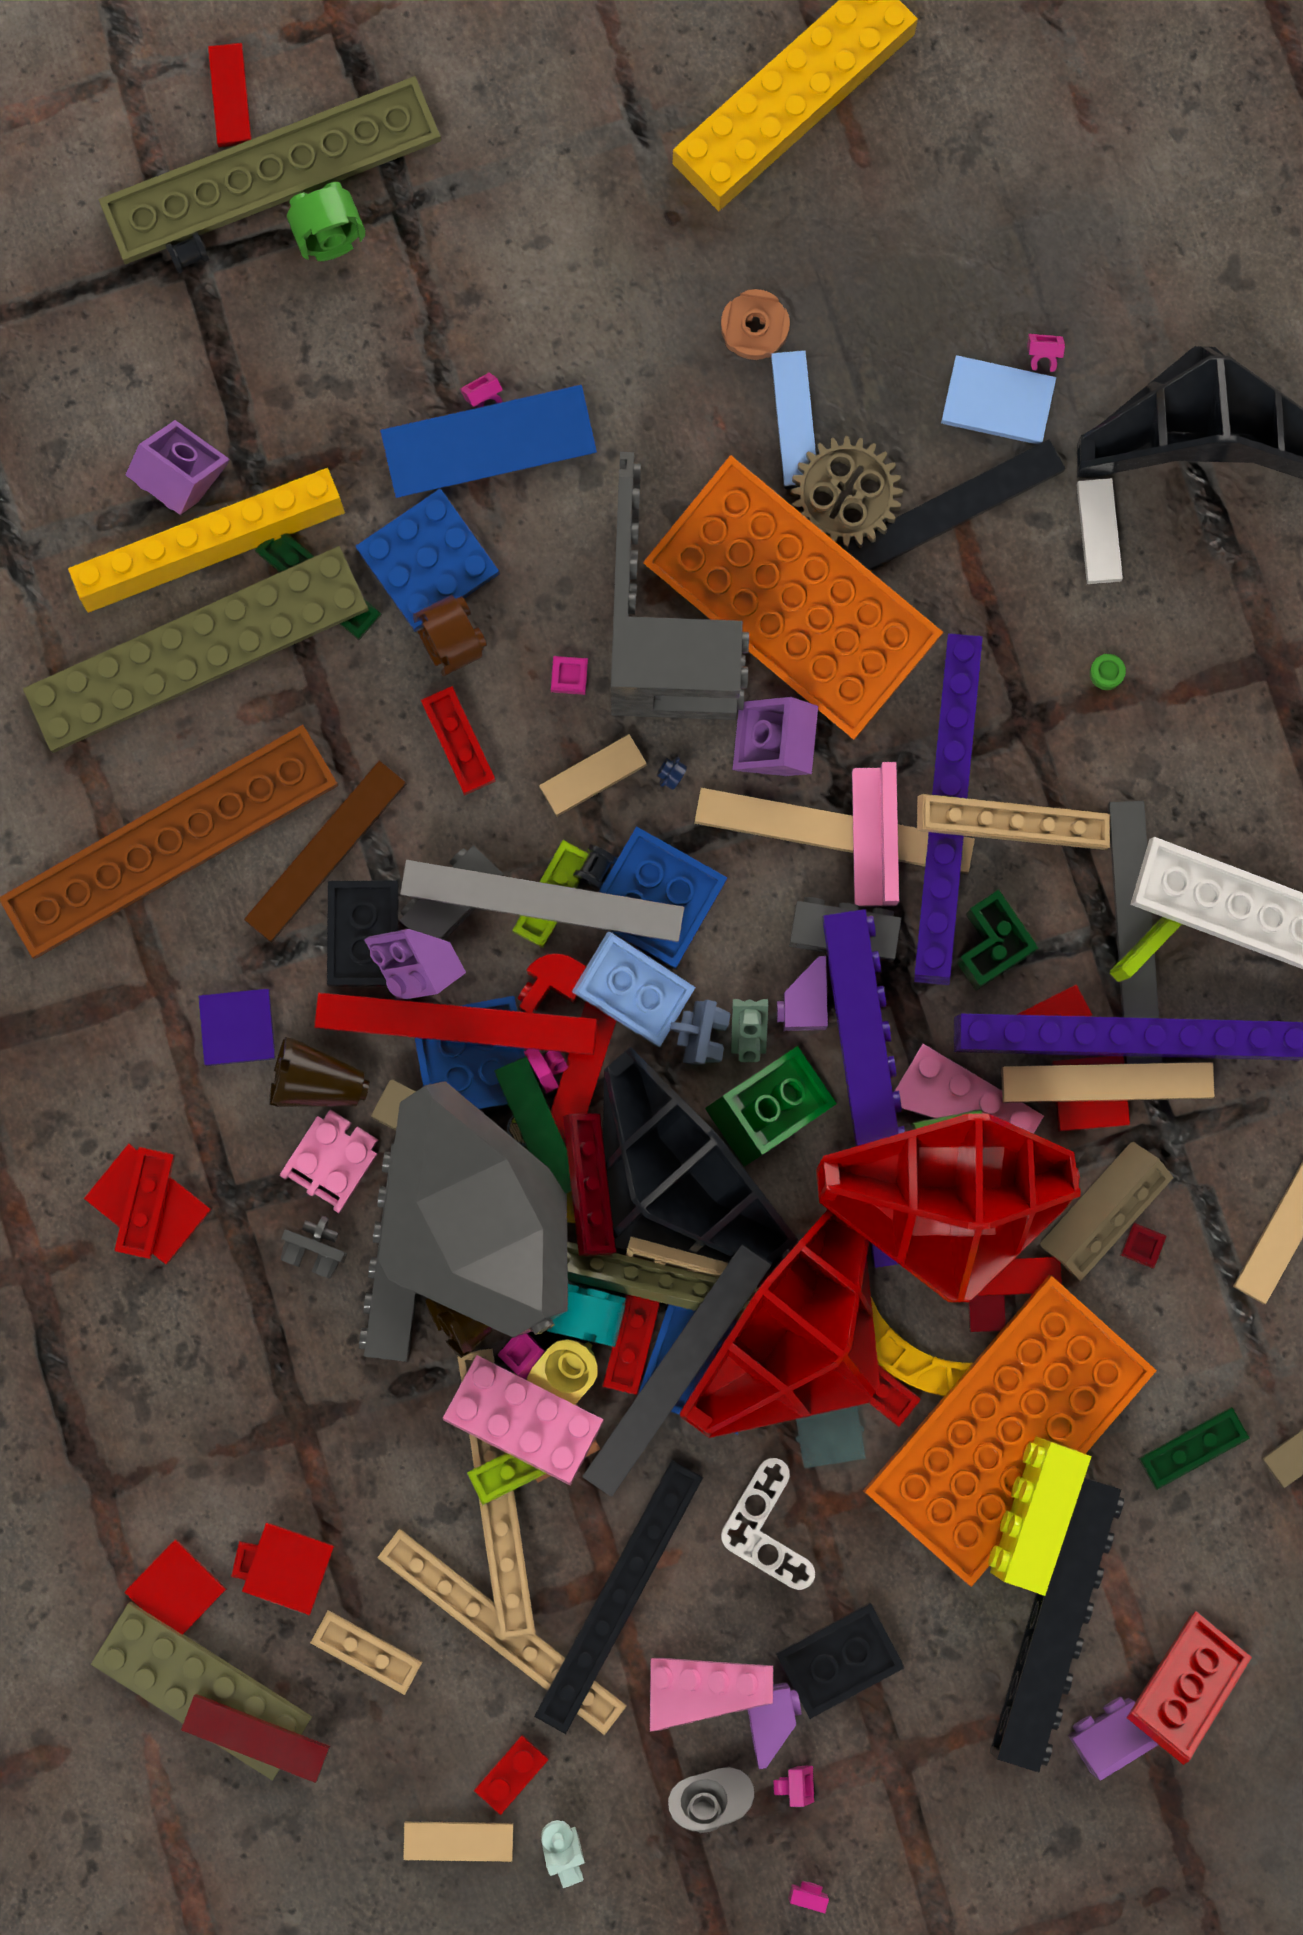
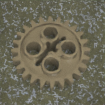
M845 436L842 446H838L834 438H831L829 449H826L824 445L819 443V455L817 456L808 451L806 458L809 465L798 463V470L803 475H793L792 482L800 487L791 489V497L800 499L795 501L792 506L798 511L803 510L801 514L836 543L838 540H842L845 550H848L850 540H855L857 546L861 548L863 537L865 536L874 543L876 540L875 530L886 534L887 527L884 521L889 523L895 522L896 517L890 510H900L901 503L894 500V498L902 497L903 494L902 489L893 487L901 482V475H890L896 468L895 462L884 464L887 452L885 451L876 456L875 443L866 450L863 448V438H859L856 445L852 446L848 436ZM837 463H842L848 466L850 472L845 476L839 477L832 473L831 468ZM862 467L864 470L853 485L852 495L846 496L839 513L834 519H831L829 516L840 501L841 490H847L857 468ZM867 480H873L879 485L880 489L875 493L869 494L862 490L861 484ZM825 492L833 500L830 504L821 506L815 503L813 498L816 494ZM855 509L861 513L862 519L856 523H850L845 520L843 514L847 510Z

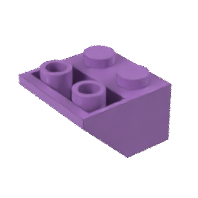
M411 929L369 936L365 939L370 949L371 958L379 966L386 979V985L396 1000L438 994L466 973L451 943Z

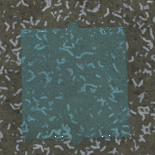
M857 1406L796 1419L799 1435L796 1437V1442L800 1443L804 1468L866 1459L862 1439L864 1427L860 1426Z

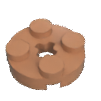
M757 289L747 290L740 293V296L734 298L724 308L721 319L722 336L726 347L740 357L751 360L769 358L771 353H778L779 349L786 342L789 333V314L786 308L784 309L783 305L779 302V299L770 292ZM753 317L760 318V324L765 325L764 329H759L758 332H751V329L746 327V322H752Z

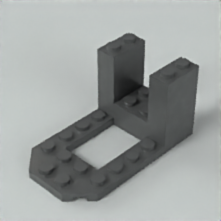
M620 452L611 669V716L736 720L737 710H743L744 689L740 688H747L748 667H745V655H742V653H748L749 632H742L743 621L629 617V614H635L637 584L630 583V579H637L638 550H631V544L638 545L641 464H634V452Z

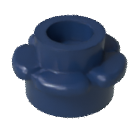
M679 757L672 761L667 758L661 765L656 775L661 778V787L667 786L673 790L681 781L687 766L679 762Z

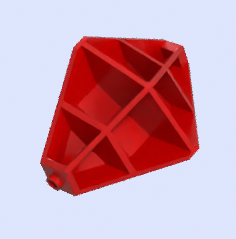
M964 1114L825 1155L816 1169L819 1203L947 1302H970L1081 1194V1189L1079 1188L1080 1175L1076 1167L1073 1151L991 1114Z
M827 1209L755 1293L680 1412V1417L708 1438H714L868 1404L880 1387L867 1262L869 1241Z

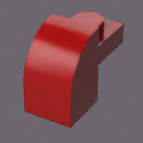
M548 954L536 959L526 969L527 974L536 979L534 984L527 982L517 998L522 1002L519 1006L520 1011L535 1013L550 989L575 1004L578 996L572 993V990L586 966L574 958L563 954Z

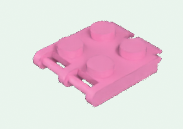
M330 1109L324 1119L319 1116L316 1117L283 1168L280 1176L285 1180L288 1177L308 1189L307 1194L312 1197L316 1194L333 1205L334 1211L340 1213L378 1155L372 1151L378 1139L358 1126L351 1136L347 1135L346 1132L352 1123ZM295 1168L302 1174L312 1179L313 1182H308L301 1176L294 1173L292 1170ZM320 1185L339 1196V1200L319 1189Z

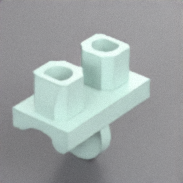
M551 1821L546 1824L541 1833L546 1867L550 1876L558 1873L563 1888H566L584 1880L579 1865L585 1863L576 1828H570L564 1821Z

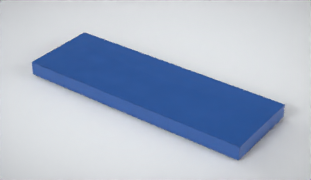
M582 385L380 430L396 498L597 453Z

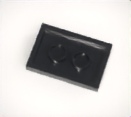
M398 880L328 881V987L387 986L386 979L379 966L370 956V949L365 939L369 936L398 931Z
M871 1603L860 1607L775 1653L794 1690L798 1693L799 1700L809 1719L905 1668Z

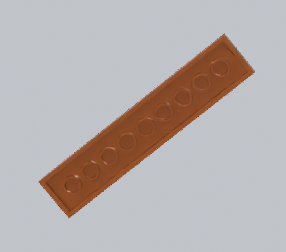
M302 724L0 896V903L29 954L35 960L338 787V783Z

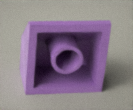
M174 420L138 445L126 476L137 483L141 489L148 491L163 502L167 508L181 515L200 501L227 466L230 459Z
M792 697L745 701L743 710H738L733 770L780 776L812 774L818 706Z
M787 1682L773 1685L772 1704L748 1709L755 1757L759 1769L767 1768L795 1728V1716L801 1715L798 1693L795 1690H790Z
M1118 1697L1103 1707L1105 1713L1095 1719L1091 1716L1083 1718L1072 1726L1075 1731L1068 1735L1089 1772L1100 1781L1158 1746L1154 1740L1126 1718L1135 1704L1130 1698L1123 1700L1122 1697Z

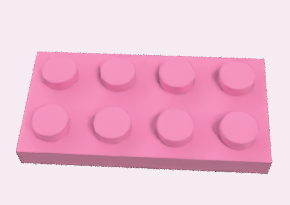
M476 1355L443 1416V1420L570 1486L604 1422L602 1418Z

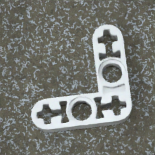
M768 1458L759 1465L722 1529L721 1540L729 1551L787 1586L796 1590H802L809 1587L814 1581L815 1569L812 1563L760 1531L790 1477L787 1464L777 1458ZM775 1464H778L781 1467L779 1473L783 1475V1478L780 1482L774 1480L771 1483L769 1490L775 1491V1494L770 1498L764 1491L755 1489L753 1486L756 1481H759L763 1486L767 1479V1474L764 1473L766 1466L773 1468ZM757 1494L764 1498L766 1507L762 1514L753 1516L746 1511L745 1502L749 1496ZM738 1512H741L748 1520L757 1522V1525L754 1529L747 1525L743 1532V1535L747 1538L744 1544L738 1542L735 1546H732L730 1544L731 1537L727 1533L730 1528L733 1530L739 1528L742 1521L735 1519ZM765 1544L774 1545L778 1551V1558L771 1565H764L758 1559V1550ZM785 1553L792 1556L787 1562L794 1567H799L801 1563L806 1565L805 1572L808 1574L806 1581L799 1579L797 1583L792 1582L793 1574L784 1568L782 1575L775 1572L783 1563Z

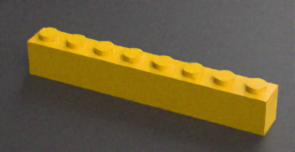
M325 468L68 568L79 599L87 613L257 548L264 541L275 538V541L280 539V535L285 533L290 535L344 514L345 511L329 469Z

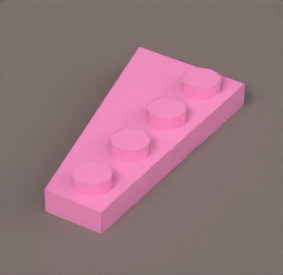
M925 1044L921 1045L895 1091H899L902 1109L928 1118H939L979 1109L982 1110V1114H991L1034 1134L1044 1115L1024 1103H1003L1002 1090Z
M651 1658L650 1732L773 1703V1666Z

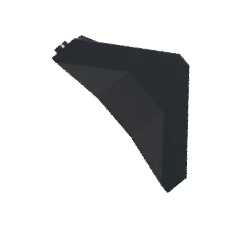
M1194 346L1101 424L1081 435L1077 443V478H1093L1174 461L1255 463L1303 479V407L1232 357L1222 354L1216 347Z
M631 1047L604 1069L603 1144L615 1248L627 1250L630 1237H635L729 1263L741 1244L744 1243L771 1263L776 1259L780 1264L794 1248L792 1245L798 1238L714 1130Z

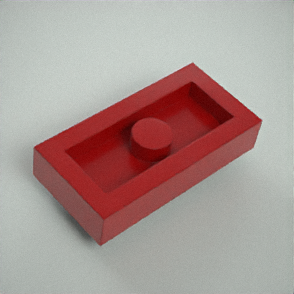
M522 1734L478 1784L474 1792L501 1815L546 1764L549 1758Z

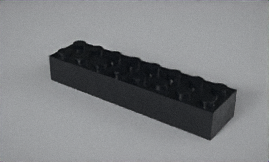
M1084 1478L1046 1595L1035 1594L990 1748V1753L997 1760L1038 1773L1040 1772L1041 1765L1047 1766L1049 1763L1053 1745L1049 1744L1048 1741L1052 1729L1058 1730L1062 1719L1063 1709L1058 1708L1062 1694L1068 1695L1072 1685L1073 1674L1069 1673L1072 1659H1078L1082 1650L1084 1639L1080 1638L1079 1635L1082 1624H1088L1092 1616L1094 1603L1089 1602L1093 1588L1098 1589L1103 1578L1104 1568L1099 1566L1103 1553L1109 1554L1112 1547L1114 1533L1109 1531L1113 1518L1119 1519L1123 1509L1124 1498L1120 1497L1122 1489Z

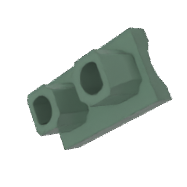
M733 999L731 1053L739 1054L740 1062L760 1061V1054H766L768 999H761L757 1002L750 999L745 1002L740 999Z

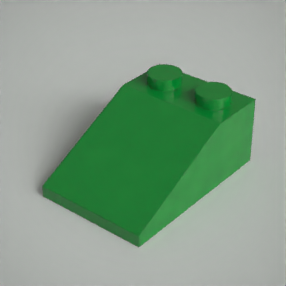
M797 1046L711 1103L705 1109L745 1167L837 1103Z

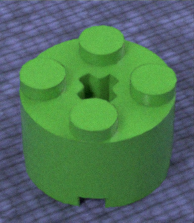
M331 182L320 190L309 194L299 193L290 199L291 208L287 213V220L303 258L309 260L308 255L315 256L317 261L335 259L354 249L352 242L358 237L360 242L365 236L364 225L350 192L342 188L341 183Z

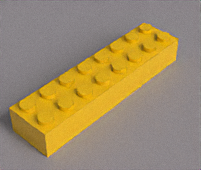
M900 0L837 1L673 149L672 164L720 211L915 35L918 18Z

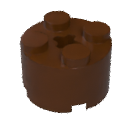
M450 595L413 614L414 623L421 620L424 629L418 631V634L435 666L440 664L444 666L440 672L443 676L482 658L483 647L487 646L481 630L478 627L473 629L467 617L471 615V612L462 596L455 599Z

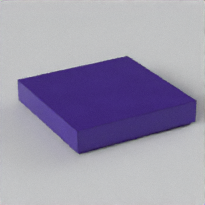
M269 989L198 996L205 1066L276 1059Z

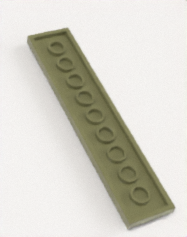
M416 76L98 200L124 264H128L166 249V245L169 243L176 245L192 238V233L197 232L200 236L287 202L299 193H310L323 188L328 183L341 181L441 142V136Z
M340 546L29 685L23 688L50 751L55 753L367 612L369 609Z

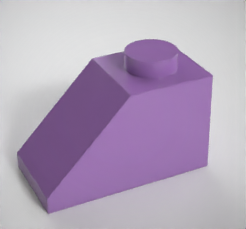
M819 956L784 992L783 1001H777V1022H784V1031L826 1030L828 1027L826 956Z

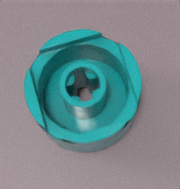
M568 1284V1311L553 1320L555 1325L547 1331L616 1347L626 1298Z

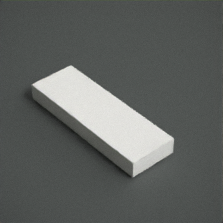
M1112 478L1078 481L1077 494L1087 584L1121 582L1123 575Z

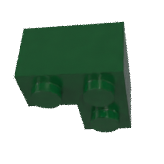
M997 890L971 907L966 913V916L984 942L961 956L957 964L977 991L1032 955L1039 948L1000 890Z

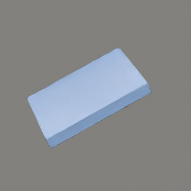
M956 355L941 424L1039 445L1043 442L1056 377Z
M607 932L573 988L572 993L653 1045L660 1047L670 1031L671 1022L676 1021L696 987L613 933Z

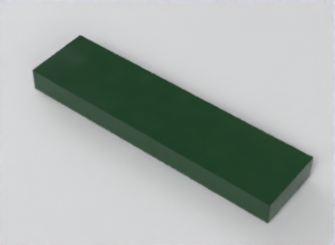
M288 533L280 535L281 538L275 541V538L264 541L255 549V552L279 573L315 557ZM365 599L364 601L369 611L340 623L343 628L358 640L364 636L382 615Z
M527 1056L494 1070L529 1152L550 1169L565 1194L571 1192L567 1149Z

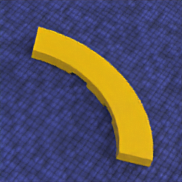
M871 1297L878 1365L890 1375L909 1386L928 1393L945 1396L973 1363L948 1361L933 1357L916 1349L889 1327L880 1315Z

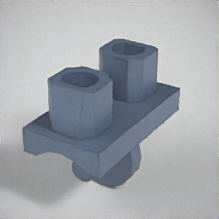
M695 1001L693 1012L683 1011L681 1023L671 1022L670 1030L679 1033L677 1045L686 1047L683 1063L697 1065L722 1061L723 1044L709 1040L712 1029L726 1031L731 1014L716 1007V1001Z

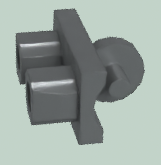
M325 1216L321 1217L318 1225L307 1220L305 1221L302 1230L313 1234L312 1239L286 1229L281 1238L285 1241L281 1255L282 1261L300 1267L306 1249L318 1253L312 1272L328 1279L334 1274L339 1262L344 1263L347 1253L321 1243L323 1238L335 1243L339 1234L327 1228L329 1218Z

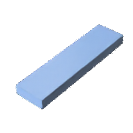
M806 351L771 353L784 489L800 487L792 482L793 475H803L798 470V463L809 465L806 458L808 451L816 455Z

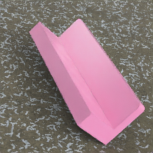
M882 762L880 768H854L852 770L854 904L859 907L897 906L899 902L896 762Z

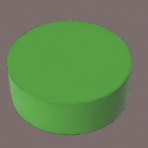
M1103 654L1097 657L1090 668L1091 681L1102 690H1112L1118 687L1126 674L1123 661L1113 654Z

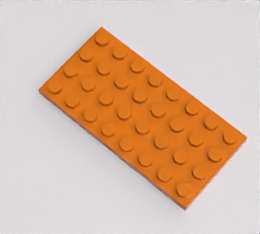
M732 455L728 457L643 562L710 620L743 621L742 632H749L748 651L809 703L817 705L818 710L853 740L859 736L944 634L942 630Z
M1049 1275L863 1491L965 1583L972 1587L989 1567L988 1561L993 1547L1000 1544L1003 1532L1000 1531V1524L1004 1513L1011 1511L1015 1499L1011 1496L1012 1488L1016 1478L1023 1475L1026 1463H1023V1456L1028 1443H1033L1035 1436L1086 1454L1157 1370L1053 1276Z

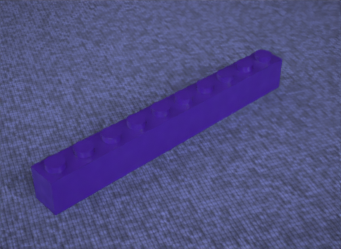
M948 633L932 795L968 798L983 636ZM928 833L915 982L950 985L964 839L962 835Z
M866 909L822 916L855 1146L905 1132L904 1126L898 1127L896 1113L902 1112L899 1091H892L891 1078L897 1076L894 1056L887 1057L885 1043L891 1042L889 1022H882L880 1008L886 1007L884 987L877 986L875 972H881L878 951H872L870 937H876L874 918L873 916L866 915ZM870 1242L872 1261L875 1268L898 1264Z
M961 1013L954 1017V1052L1300 1061L1303 1060V1022Z

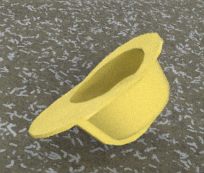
M569 1339L555 1342L532 1367L527 1376V1381L576 1405L594 1384L598 1376L597 1361L591 1350L592 1344L590 1342L584 1344L580 1341Z

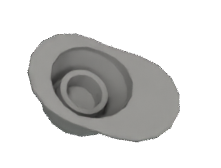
M731 1767L719 1768L681 1780L672 1789L668 1798L669 1812L673 1820L682 1828L700 1833L711 1832L722 1825L742 1818L749 1811L754 1800V1786L745 1773Z

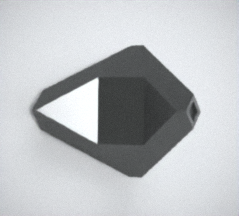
M446 1081L425 1085L401 1101L399 1105L378 1261L388 1280L513 1338L529 1332H534L537 1335L555 1325L553 1320L568 1311L567 1194H565L545 1164Z

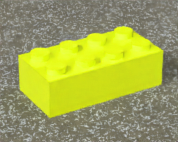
M1035 1436L1033 1443H1028L1023 1456V1463H1026L1023 1475L1016 1478L1012 1488L1011 1496L1015 1499L1011 1511L1004 1513L1000 1524V1531L1003 1532L999 1546L995 1545L990 1553L988 1565L992 1567L990 1570L991 1574L1006 1583L1044 1596L1046 1595L1092 1456Z

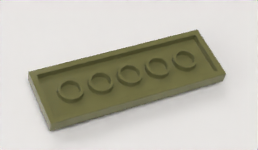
M132 1601L127 1604L91 1663L92 1666L181 1723H184L195 1694L302 1735L312 1719V1716L189 1637L180 1634ZM217 1745L272 1781L280 1771L279 1768Z

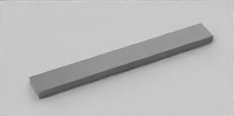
M406 860L400 896L679 942L684 912L683 906Z

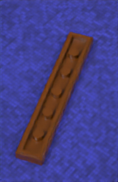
M378 761L244 920L272 943L407 785L406 782L381 761Z

